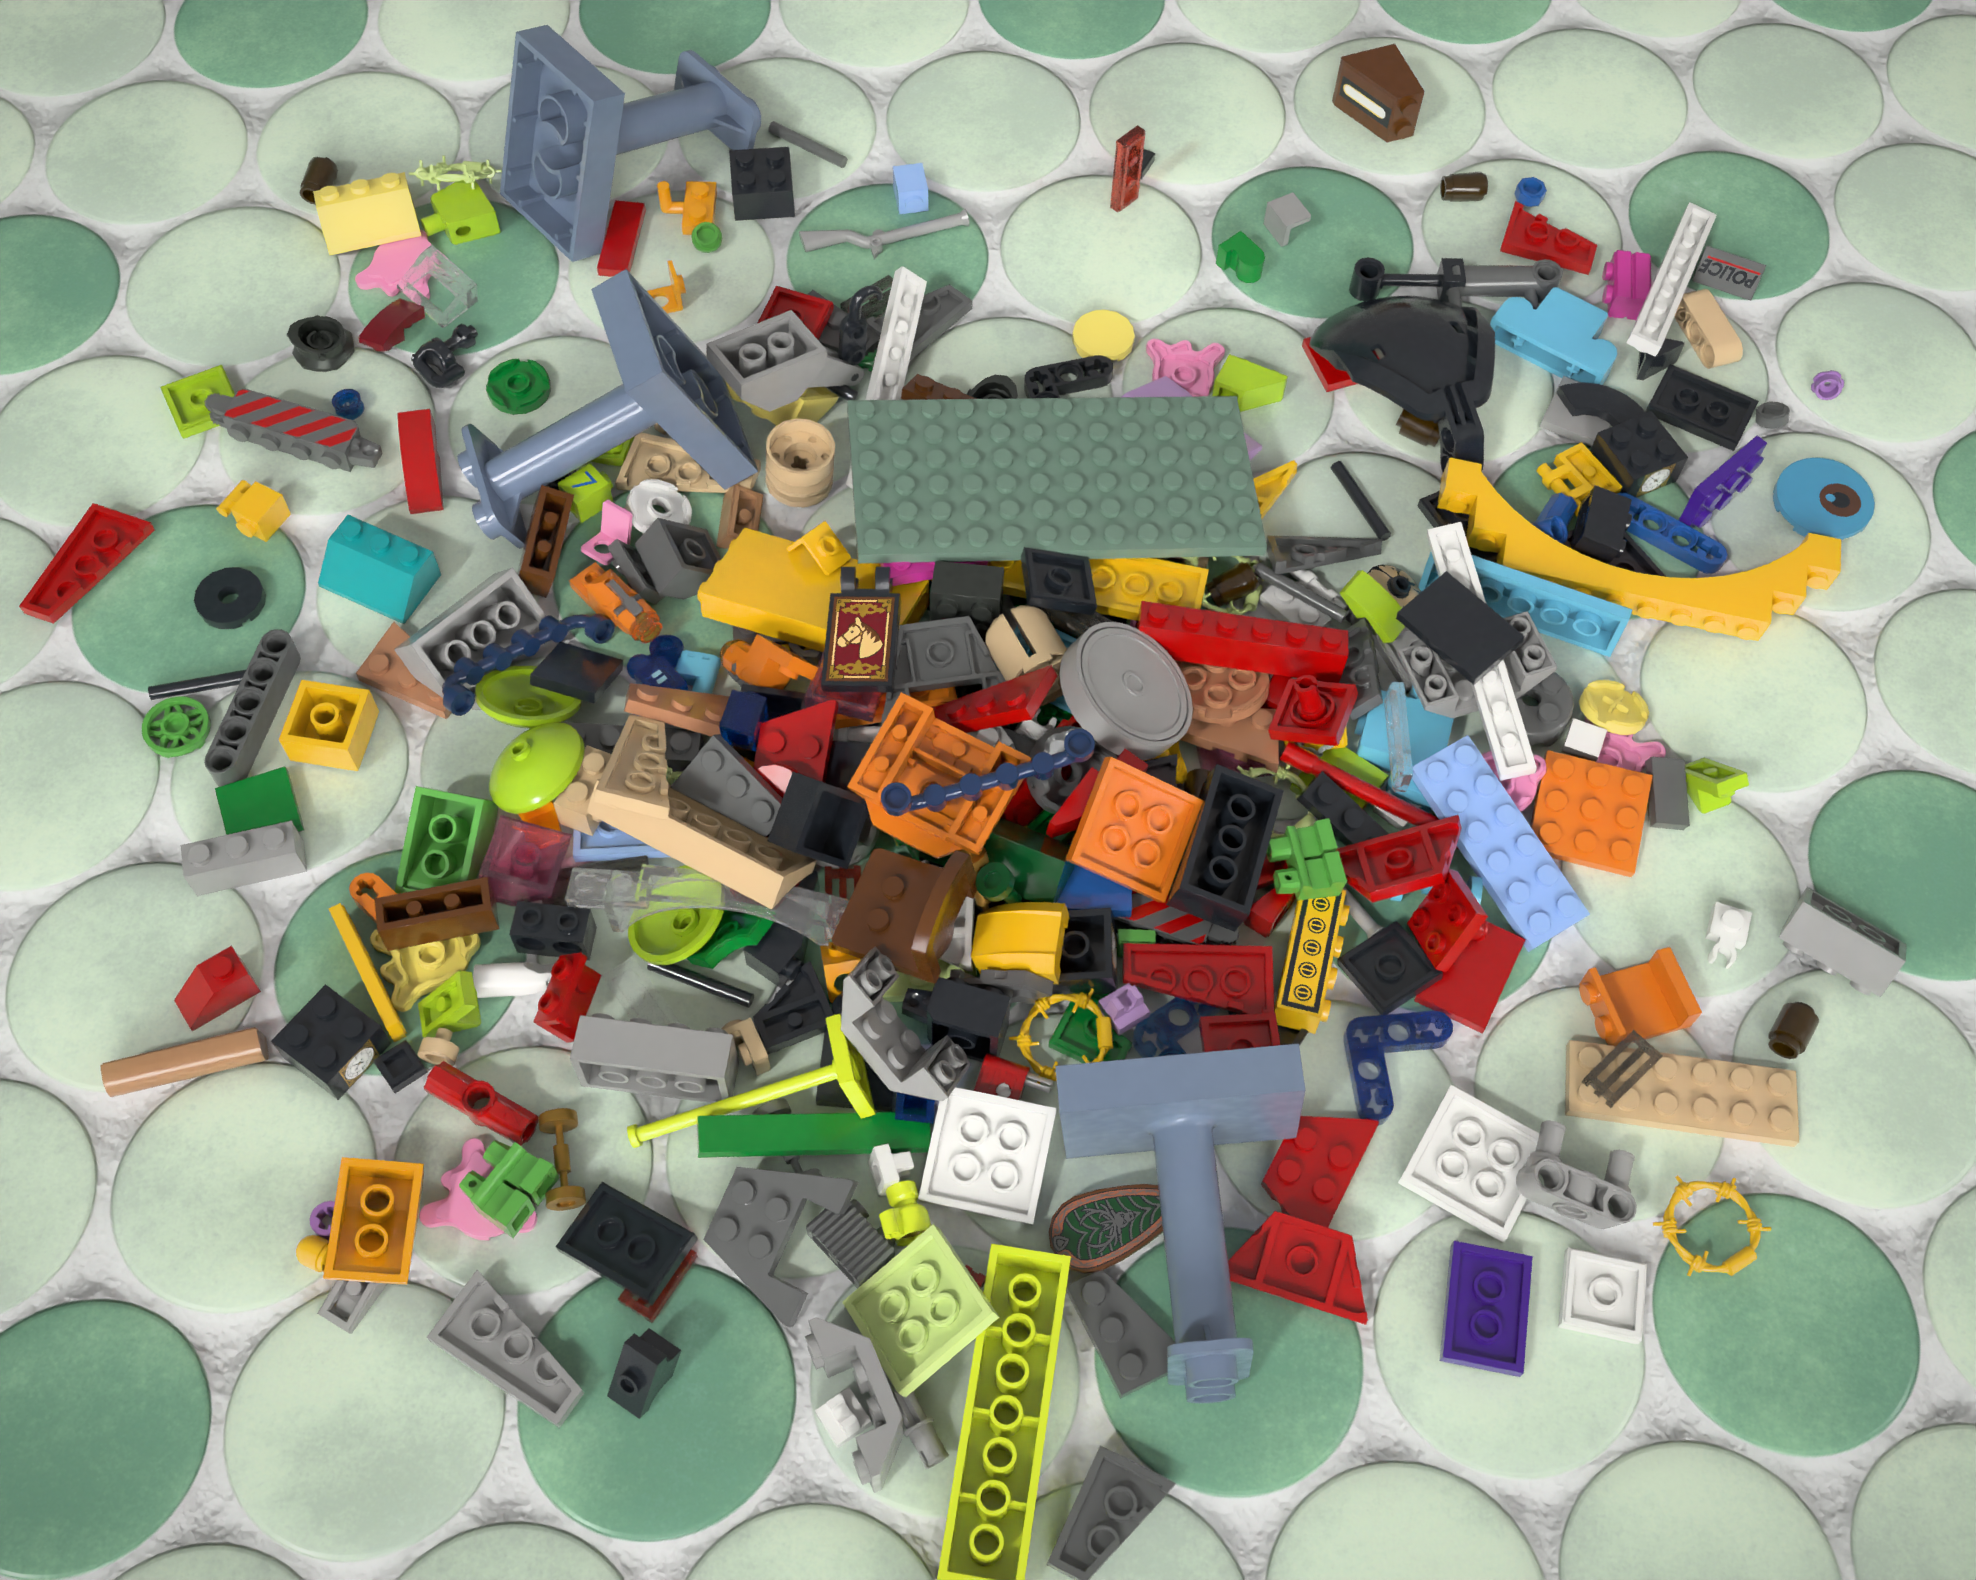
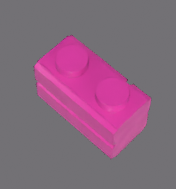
M1617 250L1614 252L1611 261L1605 263L1602 279L1608 281V285H1605L1602 303L1607 304L1609 317L1622 319L1627 317L1630 320H1637L1651 288L1650 254L1639 252L1632 254L1631 251Z

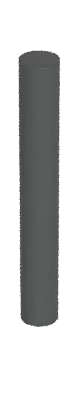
M775 121L769 125L768 131L840 168L846 166L847 157Z
M1259 563L1255 569V576L1340 623L1346 618L1347 610L1282 574H1275L1273 569L1262 563Z

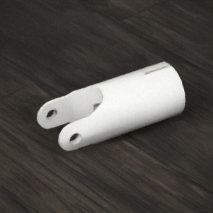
M531 962L476 964L473 971V981L477 991V998L524 996L535 994L539 991H546L547 982L550 981L552 976L550 971L554 964Z

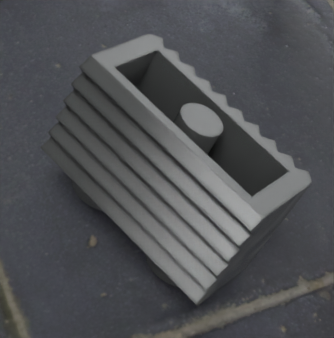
M856 1199L850 1201L844 1215H838L825 1208L806 1225L808 1236L858 1289L895 1257V1250L893 1249L895 1241L893 1238H885L882 1227H879L877 1230L873 1228L866 1220L869 1214Z

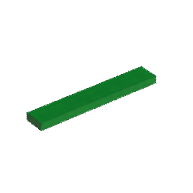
M878 1112L863 1119L860 1118L858 1113L707 1115L697 1117L698 1158L871 1154L874 1147L889 1144L891 1153L909 1151L910 1153H928L931 1142L929 1112Z

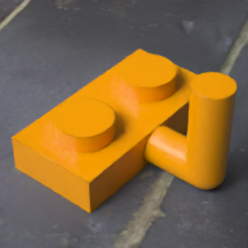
M661 181L657 184L661 211L666 214H683V235H692L694 228L702 222L714 224L717 199L716 182L686 181L684 202L671 200L668 182Z

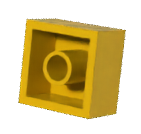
M301 680L279 741L290 761L359 771L379 710L370 690Z

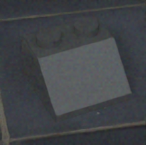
M657 518L635 543L641 556V561L646 567L652 579L653 587L656 588L658 594L683 600L698 594L701 583L708 580L716 562L722 560L707 529L662 518Z

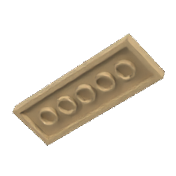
M1569 1040L1566 1045V1116L1795 1147L1799 1143L1796 1071Z

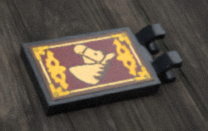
M841 567V593H830L821 679L823 692L894 691L901 597L900 593H892L893 578H890V567H876L875 589H858L859 579L856 578V568Z

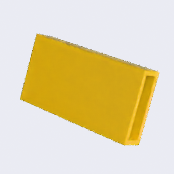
M744 527L737 539L731 541L728 551L722 560L716 562L708 580L701 583L697 598L701 604L703 617L824 652L830 593H841V567L856 568V578L859 579L858 589H875L876 568L863 566L862 563L858 564L857 559L851 558L830 575H825L804 544L788 552L786 548L794 543V541ZM929 580L893 586L892 593H900L901 597L899 627L904 624L919 623L929 606Z

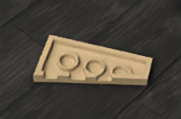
M643 432L635 436L615 481L617 490H632L634 486L647 479H659L671 483L678 488L677 492L726 493L730 489L724 490L675 440ZM754 459L758 472L737 483L738 485L753 490L761 470L760 460Z
M633 714L629 715L596 787L593 802L604 804L613 809H624L663 820L668 819L670 807L667 798L669 789L668 781L666 780L665 722Z

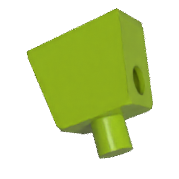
M464 180L452 183L431 196L430 200L434 214L420 219L428 237L444 231L450 242L458 245L501 233L496 212L476 180L474 182L475 189H472L471 183H465Z

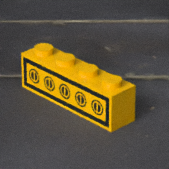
M1342 890L1340 896L1297 901L1274 1007L1277 1025L1296 1030L1305 1029L1309 1031L1308 1033L1315 1034L1319 1022H1327L1331 1000L1325 999L1327 989L1333 990L1338 968L1331 967L1333 957H1340L1344 940L1343 936L1338 935L1339 926H1346L1350 906L1344 904L1346 890Z

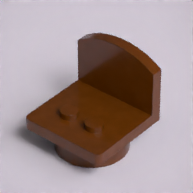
M881 848L873 850L832 936L835 949L863 959L876 946L882 955L887 956L891 960L895 971L936 984L941 973L938 959L942 957L951 944L956 918L965 898L973 899L977 891L975 885L976 874L970 854L955 850L944 868H940Z

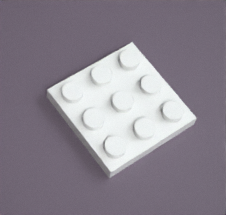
M1450 1085L1398 1183L1504 1243L1527 1199L1522 1196L1517 1188L1516 1176L1519 1170L1526 1166L1527 1158L1530 1157V1154L1535 1152L1539 1133Z
M955 1087L947 1099L939 1101L918 1200L1033 1225L1057 1108Z

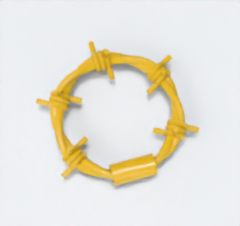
M1091 988L1088 995L1081 992L1079 994H1052L1049 997L1038 998L1022 1023L1019 1035L1009 1037V1040H1017V1046L1021 1049L1022 1054L1032 1069L1039 1076L1057 1081L1055 1066L1058 1065V1062L1055 1061L1051 1069V1067L1047 1065L1042 1066L1033 1059L1030 1046L1040 1044L1039 1041L1031 1042V1035H1029L1032 1019L1039 1012L1042 1013L1045 1019H1048L1049 1017L1045 1011L1050 1009V1005L1063 1000L1075 1002L1072 1010L1073 1013L1076 1012L1079 1006L1083 1009L1087 1008L1097 1015L1096 1028L1100 1053L1091 1063L1102 1062L1108 1050L1113 1048L1111 1018L1105 1017L1098 1005L1091 1000L1094 992L1093 988ZM1083 1055L1082 1058L1085 1063H1090L1087 1057Z
M1677 1175L1675 1178L1680 1184L1675 1187V1192L1672 1194L1669 1205L1665 1210L1663 1222H1653V1226H1662L1661 1229L1663 1230L1664 1237L1669 1239L1679 1256L1689 1264L1690 1268L1687 1276H1691L1693 1270L1698 1273L1702 1271L1721 1272L1733 1276L1757 1259L1755 1249L1759 1244L1761 1231H1771V1227H1762V1220L1757 1218L1746 1199L1735 1190L1737 1188L1734 1185L1736 1178H1732L1731 1183L1726 1181L1722 1183L1705 1181L1686 1183ZM1703 1188H1710L1716 1191V1202L1720 1201L1721 1196L1726 1199L1731 1198L1745 1210L1748 1219L1738 1220L1737 1222L1738 1224H1747V1231L1750 1233L1749 1246L1744 1247L1723 1261L1722 1265L1719 1266L1706 1262L1708 1251L1704 1252L1703 1257L1697 1254L1692 1255L1678 1242L1676 1233H1686V1229H1677V1222L1674 1218L1676 1204L1682 1199L1689 1207L1692 1206V1203L1688 1200L1689 1196H1692L1694 1191Z

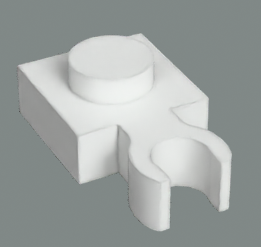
M1719 902L1713 905L1705 939L1716 942L1708 954L1709 963L1712 964L1717 958V953H1721L1727 958L1725 968L1731 967L1737 957L1735 948L1741 950L1746 944L1752 916L1751 912Z

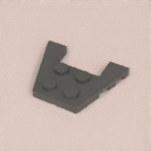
M969 616L900 625L894 691L887 692L881 727L901 692L910 696L909 693L972 684H981L983 690L1006 681L992 661L988 648Z
M736 1167L703 1240L783 1325L793 1327L808 1293L774 1276V1272L808 1199L838 1215H844L859 1182L843 1178Z

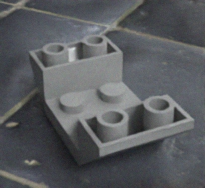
M1528 611L1504 618L1525 636L1523 643L1504 658L1516 699L1557 669V665ZM1424 642L1397 651V655L1424 710L1449 718H1456L1479 711L1471 682Z
M875 946L844 979L841 1031L890 1091L944 1101L950 1096L971 1063L967 1060L964 1050L959 1045L954 1044L948 1035L925 1050L918 1036L912 1030H909L897 1016L894 1006L882 997L899 975L895 971L891 960L887 956L882 955Z
M815 1317L808 1320L811 1334L805 1336L807 1348L815 1369L823 1367L827 1378H830L853 1368V1375L861 1394L866 1392L870 1394L871 1398L867 1399L868 1411L875 1429L855 1437L857 1450L852 1452V1456L861 1484L864 1485L870 1482L873 1492L876 1493L883 1488L904 1435L902 1414L871 1339Z

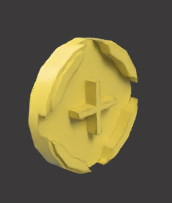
M1094 310L1082 315L1076 321L1072 333L1073 344L1076 347L1077 353L1082 358L1102 355L1111 361L1118 359L1117 362L1125 359L1131 352L1135 338L1134 329L1129 320L1121 314L1110 310Z
M1592 681L1583 690L1579 699L1580 709L1586 718L1610 733L1620 735L1635 734L1642 730L1650 714L1646 702L1637 692L1633 691L1630 694L1624 690L1625 685L1616 681Z

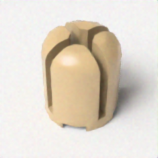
M1020 605L1010 609L1033 655L1028 657L1003 614L993 620L987 630L986 647L1006 681L1052 665L1058 677L1040 705L1043 706L1063 695L1060 683V664L1067 648L1047 615L1041 609L1034 606Z

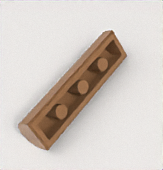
M254 1027L105 1062L100 1067L102 1081L107 1094L110 1097H116L268 1060L269 1053L267 1038Z

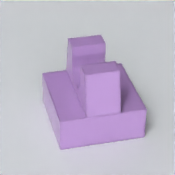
M1130 983L1098 1000V1007L1105 1017L1111 1018V1026L1118 1036L1148 1019L1150 1015V1010L1144 1004L1142 994L1135 985L1131 986Z

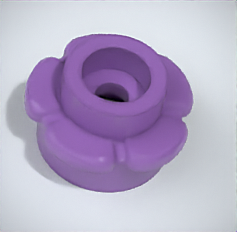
M1830 370L1818 373L1813 378L1814 383L1811 384V389L1818 398L1832 400L1840 395L1844 387V380L1841 379L1839 372Z

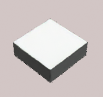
M1573 718L1561 752L1596 762L1607 730Z

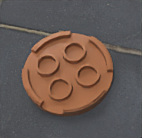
M1174 660L1188 684L1193 706L1192 718L1195 720L1217 724L1236 722L1257 712L1268 697L1270 681L1267 673Z

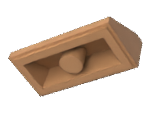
M738 484L733 485L724 494L717 547L728 549L731 541L737 539L744 527L759 531L763 494Z

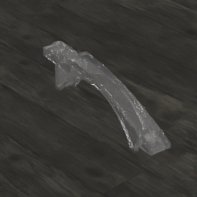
M642 864L641 872L573 867L565 896L568 907L604 909L613 932H624L636 921L658 912L684 908H712L742 912L774 921L799 932L817 945L822 946L829 945L830 939H832L849 902L845 898L794 886L771 910L695 869Z

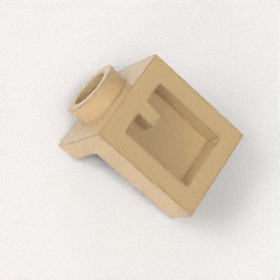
M751 1017L743 1021L740 1019L730 1021L722 1027V1030L733 1035L735 1047L738 1048L745 1066L752 1064L757 1076L771 1070L768 1054Z

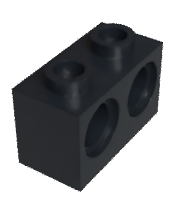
M517 901L509 935L517 953L551 957L583 953L587 956V961H590L597 926L591 909Z

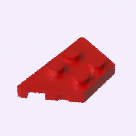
M829 700L761 723L753 769L756 770L761 766L769 764L787 765L793 767L802 775L826 782L839 703L836 700Z
M1451 816L1338 848L1336 851H1339L1347 879L1346 883L1372 903L1445 883L1462 829L1459 816Z
M1300 1116L1297 1137L1283 1139L1262 1180L1261 1186L1272 1200L1279 1203L1282 1213L1328 1228L1376 1131L1379 1121L1375 1119Z
M1274 1211L1228 1260L1230 1280L1232 1282L1367 1325L1368 1317L1365 1310L1352 1235Z

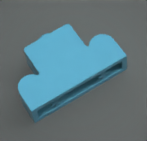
M1558 287L1551 289L1536 310L1524 298H1508L1490 322L1491 327L1495 331L1496 345L1560 378L1565 376L1581 383L1603 385L1618 354L1614 344L1604 339H1598L1608 313Z
M1413 685L1408 697L1381 690L1383 703L1357 720L1354 734L1360 735L1356 754L1378 769L1391 773L1386 784V792L1389 790L1392 795L1406 802L1420 805V809L1429 813L1430 805L1407 771L1412 766L1448 746L1454 718L1424 710Z

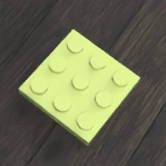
M934 1224L842 1301L861 1334L871 1339L880 1364L896 1391L905 1398L999 1318V1315L942 1231Z

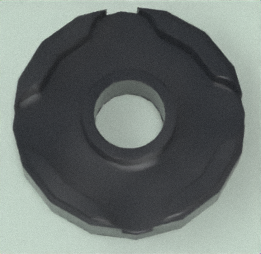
M229 567L212 572L201 581L195 590L194 603L197 612L209 626L218 629H236L243 626V622H246L248 619L252 621L260 614L265 605L266 594L259 578L251 571L240 567ZM230 594L238 595L237 599L231 603L222 602Z

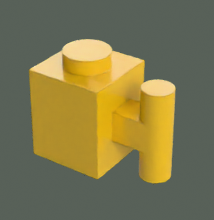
M241 480L216 508L224 517H228L232 512L237 522L236 527L241 533L250 538L255 536L265 542L271 538L291 515L282 494L256 481L250 485L247 481Z

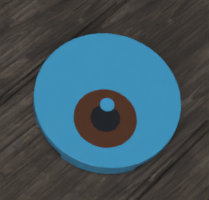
M1806 458L1790 464L1779 476L1773 490V502L1776 511L1781 512L1783 517L1794 526L1793 531L1804 537L1808 533L1841 539L1842 542L1843 539L1862 532L1871 520L1875 509L1873 493L1864 478L1849 466L1826 458Z

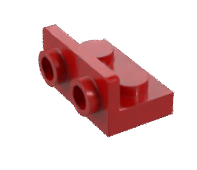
M583 953L559 956V959L552 967L551 979L545 993L538 1002V1011L533 1023L566 1043L574 1042L580 1015L586 1016L602 976L585 965L587 956Z

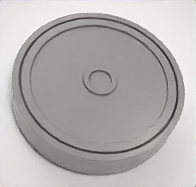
M1103 622L1090 627L1065 651L1060 664V683L1064 698L1080 726L1090 732L1094 740L1101 746L1117 755H1120L1124 749H1127L1141 760H1148L1160 756L1186 734L1190 727L1193 713L1192 698L1188 684L1171 655L1152 637L1127 624Z

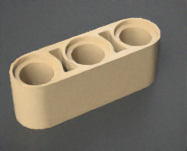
M1702 289L1683 294L1674 317L1702 364L1710 369L1740 361L1743 355L1742 343L1712 293L1708 289Z

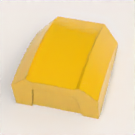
M1050 902L1011 903L993 906L977 916L971 951V959L980 975L981 970H1025L1054 981L1053 984L1059 985L1064 934L1069 921V912L1066 904Z

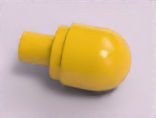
M318 1235L304 1237L296 1248L298 1261L317 1272H324L329 1240Z

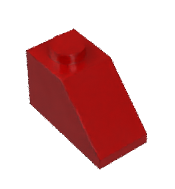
M231 945L198 964L174 1001L188 1026L194 1031L261 991L246 965Z

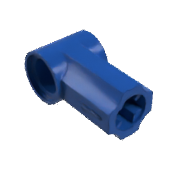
M1562 493L1554 494L1545 505L1537 520L1531 522V524L1554 540L1564 544L1568 538L1567 526L1575 515L1574 511L1577 508V504L1573 497L1565 496Z

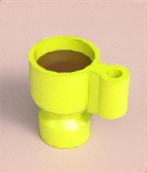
M910 1180L895 1183L886 1189L889 1205L893 1208L879 1214L885 1238H894L898 1246H908L931 1226L925 1206L917 1203L919 1193L916 1183Z

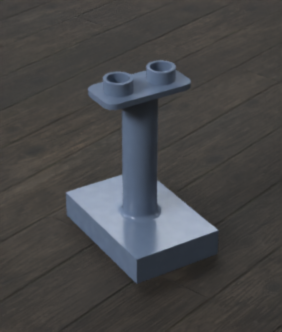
M543 25L516 32L500 195L572 262L601 254L616 155L705 130H710L731 150L754 148L756 133L761 127V113L756 102L743 94L722 76L714 66L708 64L696 52L687 50L680 54L674 90L624 103L625 93L550 26Z
M627 269L591 289L623 384L506 451L498 448L493 441L474 425L467 424L462 427L461 432L466 450L458 454L457 459L467 480L479 491L481 500L472 505V512L478 526L488 538L494 540L503 536L517 548H523L527 532L519 508L521 500L539 491L541 485L548 486L657 423L724 490L758 472L724 378L708 361L706 355Z
M1299 1044L1055 1066L1059 1113L1066 1159L1147 1151L1155 1152L1175 1344L1167 1347L1168 1384L1185 1385L1186 1400L1189 1403H1215L1235 1398V1384L1239 1380L1249 1377L1254 1349L1252 1339L1237 1338L1214 1145L1297 1137L1306 1091Z

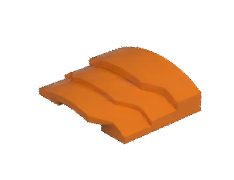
M901 692L847 787L865 799L873 826L937 859L953 854L955 850H965L979 855L1023 779L1019 780L1016 788L1010 791L1002 790L997 786L983 790L982 796L976 801H967L960 797L947 801L946 807L939 812L930 811L926 807L907 812L901 816L890 815L884 810L881 802L883 789L891 783H902L908 787L911 796L924 793L926 787L931 784H938L944 787L960 782L961 778L969 773L981 776L995 772L998 766L1003 763L1019 765L1032 761V758L999 741L996 747H993L935 718L934 708Z

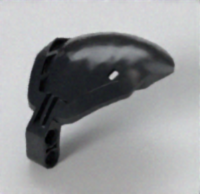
M1422 296L1382 297L1345 308L1329 317L1315 329L1309 346L1327 359L1336 369L1346 371L1353 382L1388 398L1419 419L1433 421L1434 423L1438 422L1442 472H1444L1449 458L1482 464V472L1484 466V431L1476 408L1481 407L1488 401L1492 391L1495 366V331L1475 307H1459L1442 300ZM1375 349H1380L1384 355L1380 360L1372 352Z

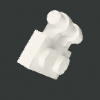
M1303 569L1290 572V575L1297 580L1296 583L1343 609H1347V605L1339 599L1340 595L1333 589L1328 590L1317 581L1318 576L1311 570L1306 571ZM1274 585L1262 593L1258 603L1279 621L1321 627L1330 626L1331 617Z

